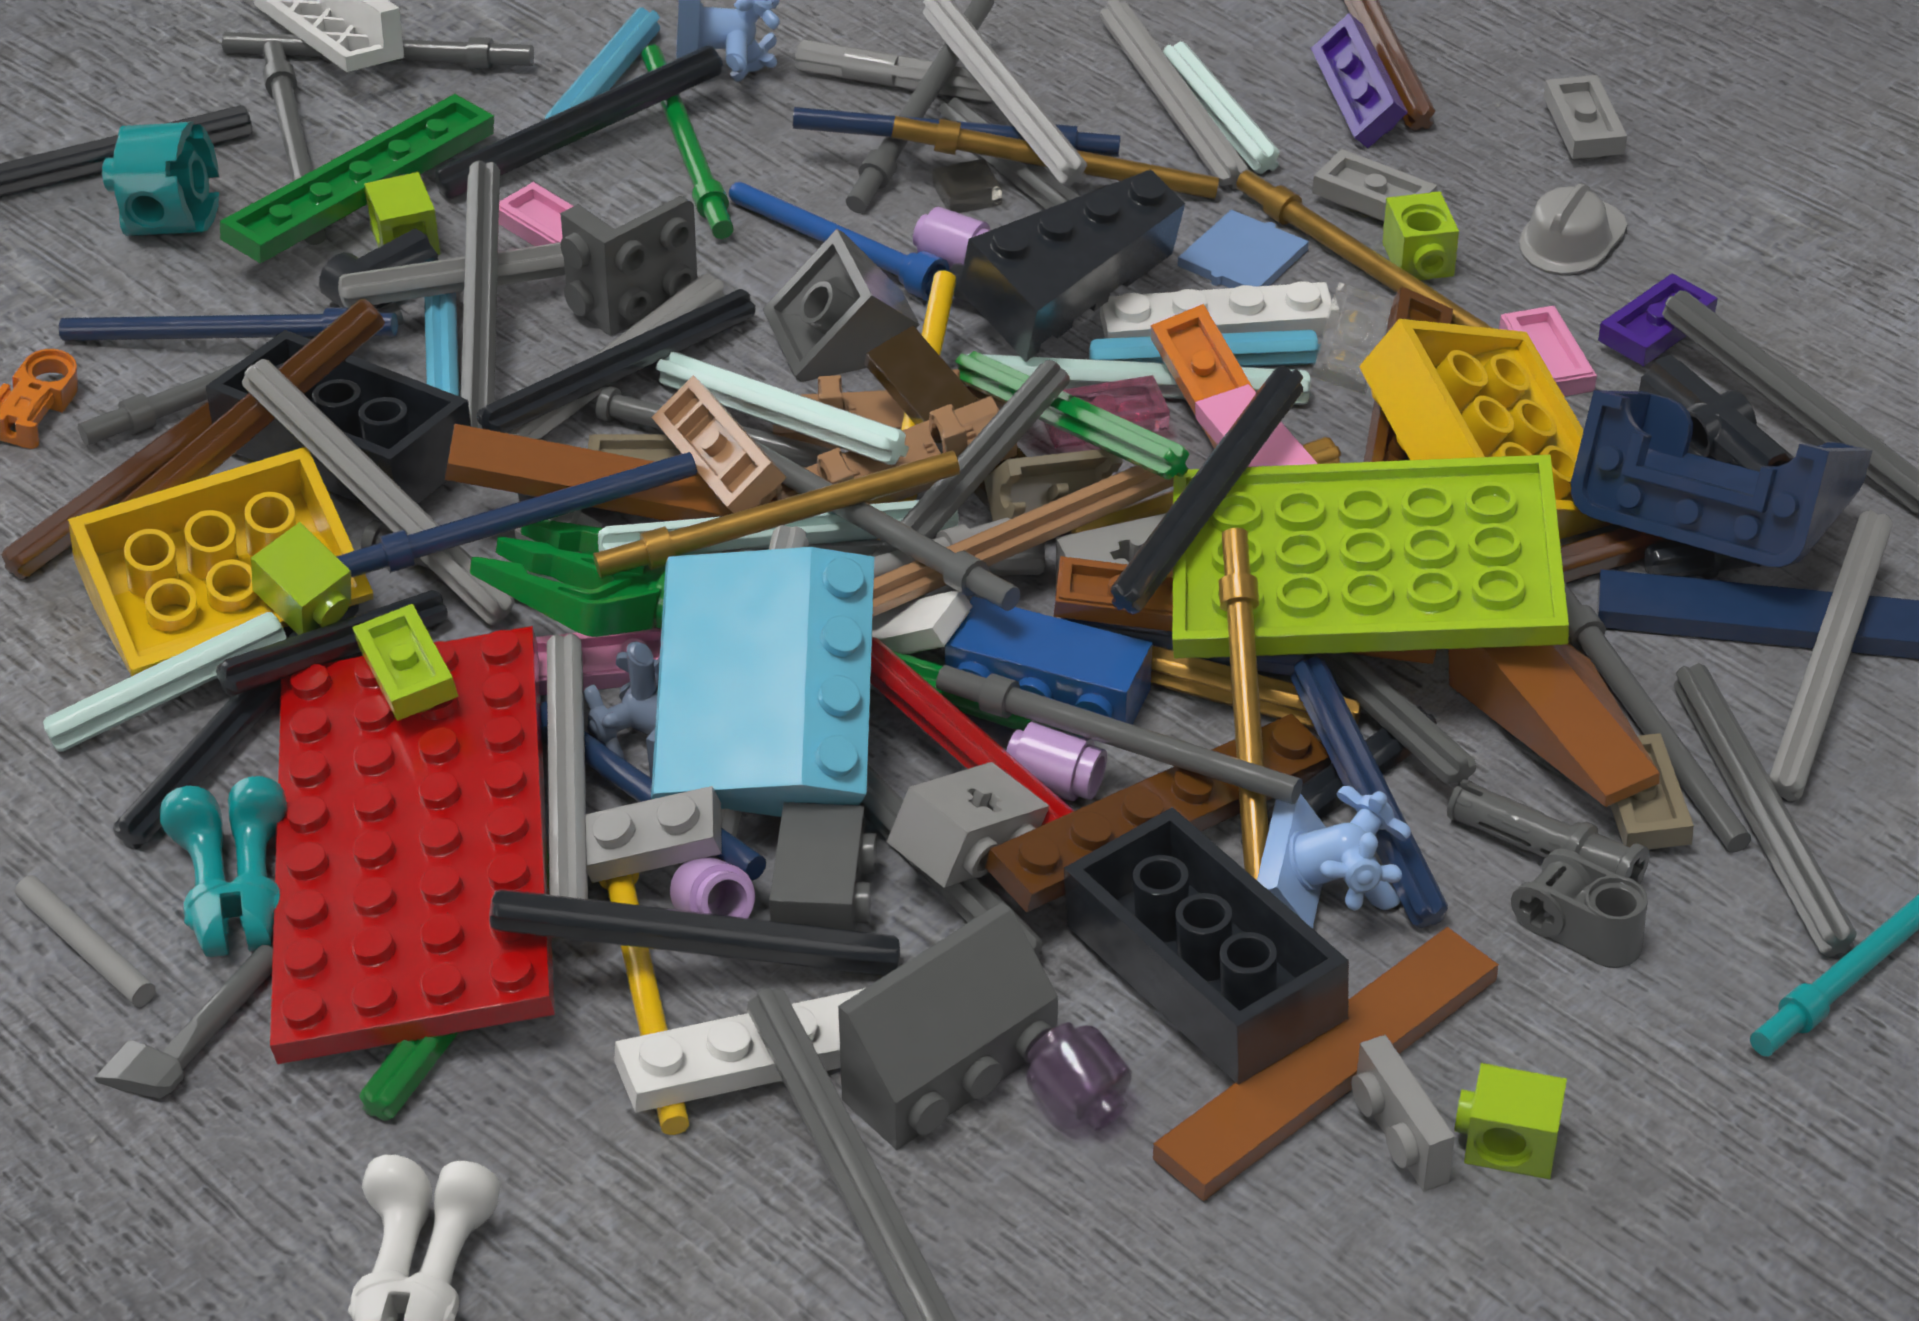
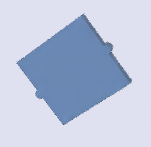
M1231 209L1178 257V266L1211 280V284L1214 286L1224 285L1228 288H1236L1243 285L1254 287L1270 286L1308 251L1309 241L1275 228L1273 222L1263 223Z

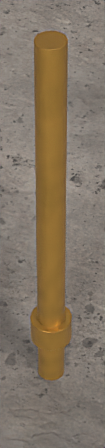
M895 116L891 138L933 145L935 152L955 155L956 150L1047 167L1026 140L960 128L961 122L940 119L939 124ZM1076 150L1087 163V167L1084 170L1086 175L1121 181L1151 169L1172 191L1215 199L1217 194L1219 177Z
M1245 170L1238 177L1236 182L1237 189L1262 204L1265 214L1282 225L1291 223L1396 293L1403 286L1452 308L1451 324L1493 328L1304 206L1302 198L1283 185L1275 187L1250 170Z
M952 450L670 532L664 526L640 533V540L593 553L594 562L600 578L647 564L650 570L666 566V561L671 556L682 555L780 525H786L959 475V462L955 452Z
M1231 528L1222 532L1224 577L1219 579L1218 585L1220 608L1227 611L1236 755L1238 759L1264 767L1253 610L1259 606L1258 580L1256 576L1250 573L1247 530ZM1239 787L1244 869L1257 880L1269 831L1267 801L1265 795Z

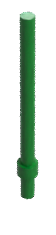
M648 45L643 49L641 56L648 72L667 64L659 46ZM677 94L660 102L694 186L692 199L698 213L707 219L713 236L718 239L728 238L734 230L727 212L729 206L728 197L723 185L715 180L711 173L680 94Z

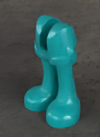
M262 776L247 777L237 782L229 793L228 814L230 828L235 840L237 877L232 882H226L222 856L224 839L223 819L220 806L215 797L204 788L184 786L168 793L161 803L160 822L162 828L176 844L187 850L191 855L195 871V887L188 892L183 904L184 923L194 931L206 957L212 958L229 955V918L240 917L249 952L255 951L261 945L271 946L274 931V909L279 902L280 889L276 882L267 877L266 847L268 841L277 832V823L284 818L287 812L285 791L279 783L271 778Z

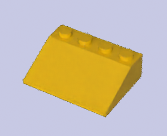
M1399 319L1359 366L1371 388L1372 397L1381 406L1396 434L1399 446L1406 452L1410 460L1551 455L1559 538L1563 539L1613 525L1612 523L1585 515L1574 504L1571 495V479L1584 430L1527 332Z
M306 447L68 519L75 564L91 603L131 677L266 612H272L283 628L288 627L289 625L253 591L251 557L297 523L301 522L335 556L354 551L314 460ZM365 574L351 578V604L349 607L374 599L373 590Z

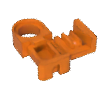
M43 349L30 354L12 376V391L9 384L3 383L1 385L0 441L27 449L37 448L39 446L38 424L48 410L51 409L63 413L78 391L76 361L69 353L58 349ZM44 373H60L65 376L61 380L49 382L36 378ZM13 423H15L16 432L10 429Z

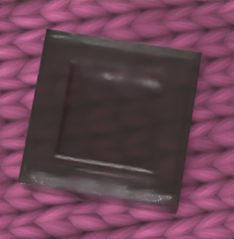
M982 158L933 169V186L947 210L964 213L1002 205V188L985 159Z

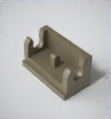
M1103 449L1007 459L984 479L992 520L996 521L1006 517L1013 519L1112 476L1113 472H1118L1123 464V460Z

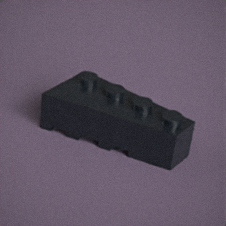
M1150 169L974 236L968 240L959 290L1027 362L1039 353L1041 344L1052 335L1058 339L1072 328L1074 319L1086 310L1096 311L1108 302L1110 293L1120 285L1130 286L1173 254L1185 203Z

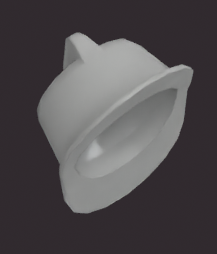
M1581 183L1575 187H1558L1546 192L1536 202L1531 220L1523 229L1519 240L1521 255L1530 265L1546 273L1558 275L1580 274L1595 268L1607 256L1609 251L1624 235L1627 222L1624 214L1616 207L1603 202L1595 193L1590 191L1588 185Z

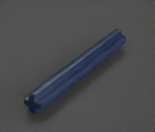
M1315 656L1308 660L1301 659L1294 664L1291 680L1343 785L1353 787L1362 796L1373 795L1377 791L1384 792L1387 796V803L1393 809L1394 818L1407 824L1324 659ZM1379 829L1375 834L1378 840L1376 852L1383 865H1397L1402 872L1401 880L1392 884L1411 923L1418 928H1424L1430 924H1439L1444 920V913L1448 910V904L1412 832L1406 841H1401L1387 830Z

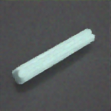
M1180 41L1175 46L1168 44L1164 48L1163 53L1231 145L1255 173L1263 174L1268 169L1274 171L1279 165V162L1276 160L1280 154L1278 148L1186 43Z
M266 612L46 717L43 721L45 732L53 747L58 752H64L218 678L216 668L226 659L285 640L286 635L283 627L272 612Z

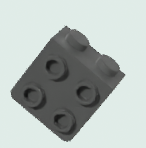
M684 196L676 197L616 229L579 204L560 213L562 228L560 247L565 266L566 286L564 288V296L566 302L575 314L583 316L609 336L642 320L698 278L694 204Z

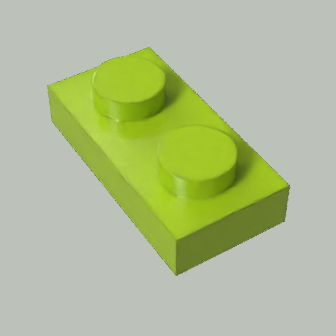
M413 604L352 627L358 646L397 721L413 714L427 711L436 705L459 697L453 677Z

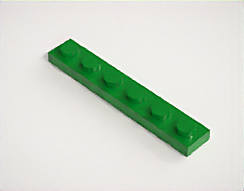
M453 94L220 221V240L261 264L367 205L364 183L416 172L422 174L494 134V115L459 95Z

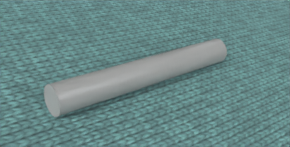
M34 875L26 876L20 880L15 889L16 896L134 1006L141 1007L152 1000L156 991L155 986Z

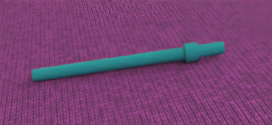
M1919 894L1813 983L1799 984L1782 998L1778 1005L1779 1011L1750 1035V1043L1754 1050L1762 1056H1770L1796 1033H1809L1829 1015L1830 1005L1919 930Z

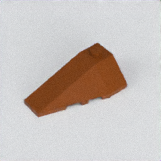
M1569 643L1568 645L1448 649L1449 685L1605 807L1659 784L1660 772L1593 662Z

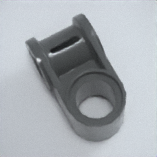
M1564 848L1555 849L1549 853L1542 863V872L1534 881L1524 882L1513 892L1511 897L1512 910L1525 928L1534 934L1548 937L1585 955L1596 964L1605 967L1626 966L1637 960L1642 952L1648 904L1647 893L1644 888L1633 879L1619 876L1586 860L1574 851ZM1561 869H1566L1563 874L1559 872ZM1546 912L1551 914L1548 917L1543 916Z

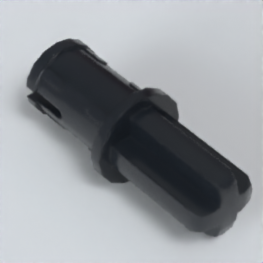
M1677 541L1651 544L1644 551L1645 571L1647 574L1684 577L1702 574L1705 579H1714L1718 576L1719 571L1764 566Z

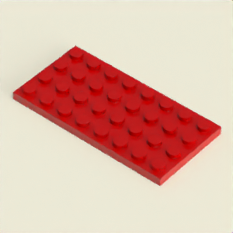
M533 626L512 630H498L489 634L445 642H434L453 677L459 697L398 721L364 656L323 664H313L306 669L293 673L292 676L281 679L278 783L285 791L287 812L284 818L277 823L275 882L280 889V898L277 907L274 909L270 1047L277 1065L395 1044L403 1040L423 1039L425 1036L434 1037L555 1015L551 937L495 931L490 928L489 923L491 898L498 889L549 894L538 643Z

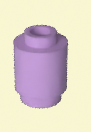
M935 207L928 215L924 214L919 218L913 232V244L917 247V253L927 251L941 257L948 262L951 269L955 263L964 264L969 238L990 231V226L986 222L941 207Z
M1031 721L1024 731L1017 729L1013 733L1006 750L1058 797L1070 801H1075L1078 797L1089 800L1093 799L1101 785L1107 764V751L1096 747L1094 740L1036 721Z
M710 856L684 862L677 869L671 881L670 897L676 910L748 918L754 907L755 890L751 879L742 869Z

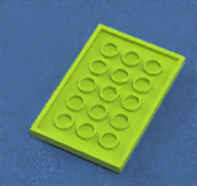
M1551 455L1247 467L1173 567L1172 641L1174 659L1230 657L1227 611L1220 608L1218 581L1224 577L1222 532L1231 528L1247 530L1250 573L1256 576L1258 580L1259 606L1253 610L1256 656L1568 645L1569 622ZM1188 469L1183 477L1176 475L1173 477V504L1199 469Z

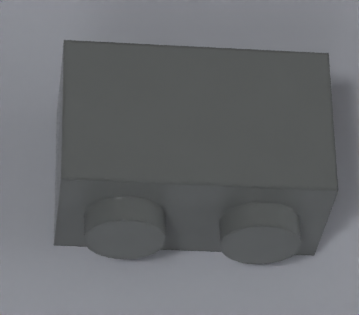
M783 803L769 899L770 921L856 931L857 923H869L871 883L862 882L863 874H875L877 834L865 833L864 806Z

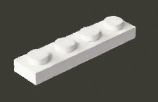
M1295 282L1287 285L1257 287L1243 285L1227 289H1185L1178 292L1152 294L1127 293L1121 296H1109L1108 302L1100 307V317L1105 338L1148 337L1151 335V325L1202 304L1205 305L1221 333L1313 330L1317 336L1335 335L1336 315L1326 282Z
M864 989L792 1004L826 1071L841 1068L838 1006ZM749 1013L615 1041L614 1062L635 1113L782 1081Z

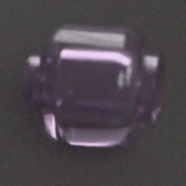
M1070 1022L1063 1023L1046 1033L1028 1053V1060L1031 1062V1065L1027 1071L1026 1084L1060 1127L1073 1130L1090 1124L1094 1131H1098L1115 1121L1127 1108L1128 1103L1123 1096L1131 1084L1132 1070L1098 1028L1092 1025L1075 1027Z

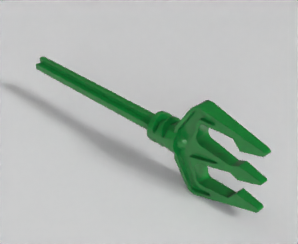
M545 520L521 527L520 533L534 541L507 537L497 538L496 553L511 562L483 557L471 558L470 574L580 634L601 637L651 630L653 628L662 630L666 566L650 570L647 564L600 578L593 553L599 552L598 533L603 529L601 527ZM527 571L535 574L551 576L559 580L560 582L528 574ZM891 650L961 712L1022 731L1033 721L1015 714L1008 718H1003L980 710L978 702L938 690L936 680L943 666Z

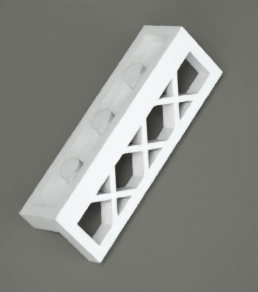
M254 0V5L346 72L404 58L400 8L389 0Z

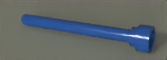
M736 182L729 189V197L734 203L823 243L836 229H839L879 268L897 275L900 283L904 284V288L908 293L925 301H929L935 273L950 271L948 262L932 253L921 251L906 255L743 182Z

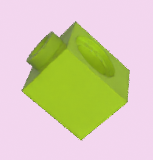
M419 172L364 183L370 228L378 248L416 228L428 236L431 246L440 255L435 208Z
M1441 191L1387 197L1382 243L1390 261L1418 280L1453 277L1455 275L1459 229Z
M1481 1063L1476 1090L1461 1089L1454 1132L1468 1134L1464 1164L1550 1180L1567 1078Z

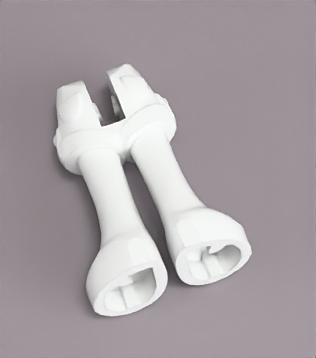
M398 1155L376 1157L367 1166L362 1189L371 1207L382 1218L384 1226L383 1241L372 1273L363 1276L353 1288L348 1313L352 1316L353 1321H397L398 1313H405L404 1321H455L459 1308V1295L451 1286V1280L456 1261L470 1233L487 1221L497 1208L500 1181L487 1167L475 1162L455 1161L442 1168L434 1194L435 1221L428 1251L420 1272L408 1277L414 1248L430 1211L433 1197L431 1184L424 1170L417 1163L406 1157Z

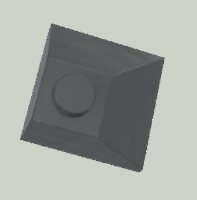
M836 229L762 309L795 377L803 382L818 379V376H832L867 368L864 365L867 352L911 326L917 328L920 325L900 288L839 229Z

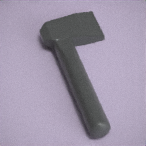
M269 945L259 946L162 1052L146 1044L129 1039L94 1077L96 1082L121 1091L158 1099L171 1093L185 1078L183 1069L272 973L273 948Z

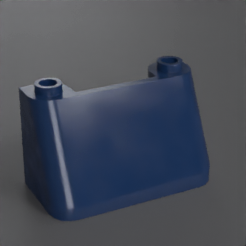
M1594 390L1571 479V495L1578 509L1591 518L1760 565L1786 567L1798 563L1811 551L1858 494L1865 481L1872 450L1835 442H1827L1819 446L1807 443L1799 444L1796 457L1789 463L1779 467L1762 466L1759 472L1688 453L1693 428L1690 413L1681 403L1671 398L1644 391Z

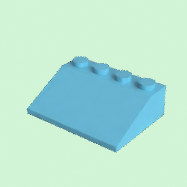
M800 547L668 557L665 567L651 799L713 786L721 802V809L782 817L784 802L860 805L867 792L874 556L816 547Z

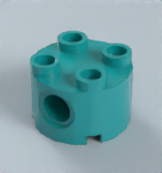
M179 122L120 127L114 149V158H106L104 160L102 178L106 190L115 193L119 208L120 228L124 235L208 231L211 227L219 206V192H209V178H219V169L213 143L206 129L201 124Z

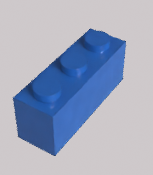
M975 596L971 598L970 604L972 608L969 614L945 645V665L985 678L992 673L1019 682L1020 689L1133 725L1151 690L1152 642L1017 607L1005 611L986 599Z

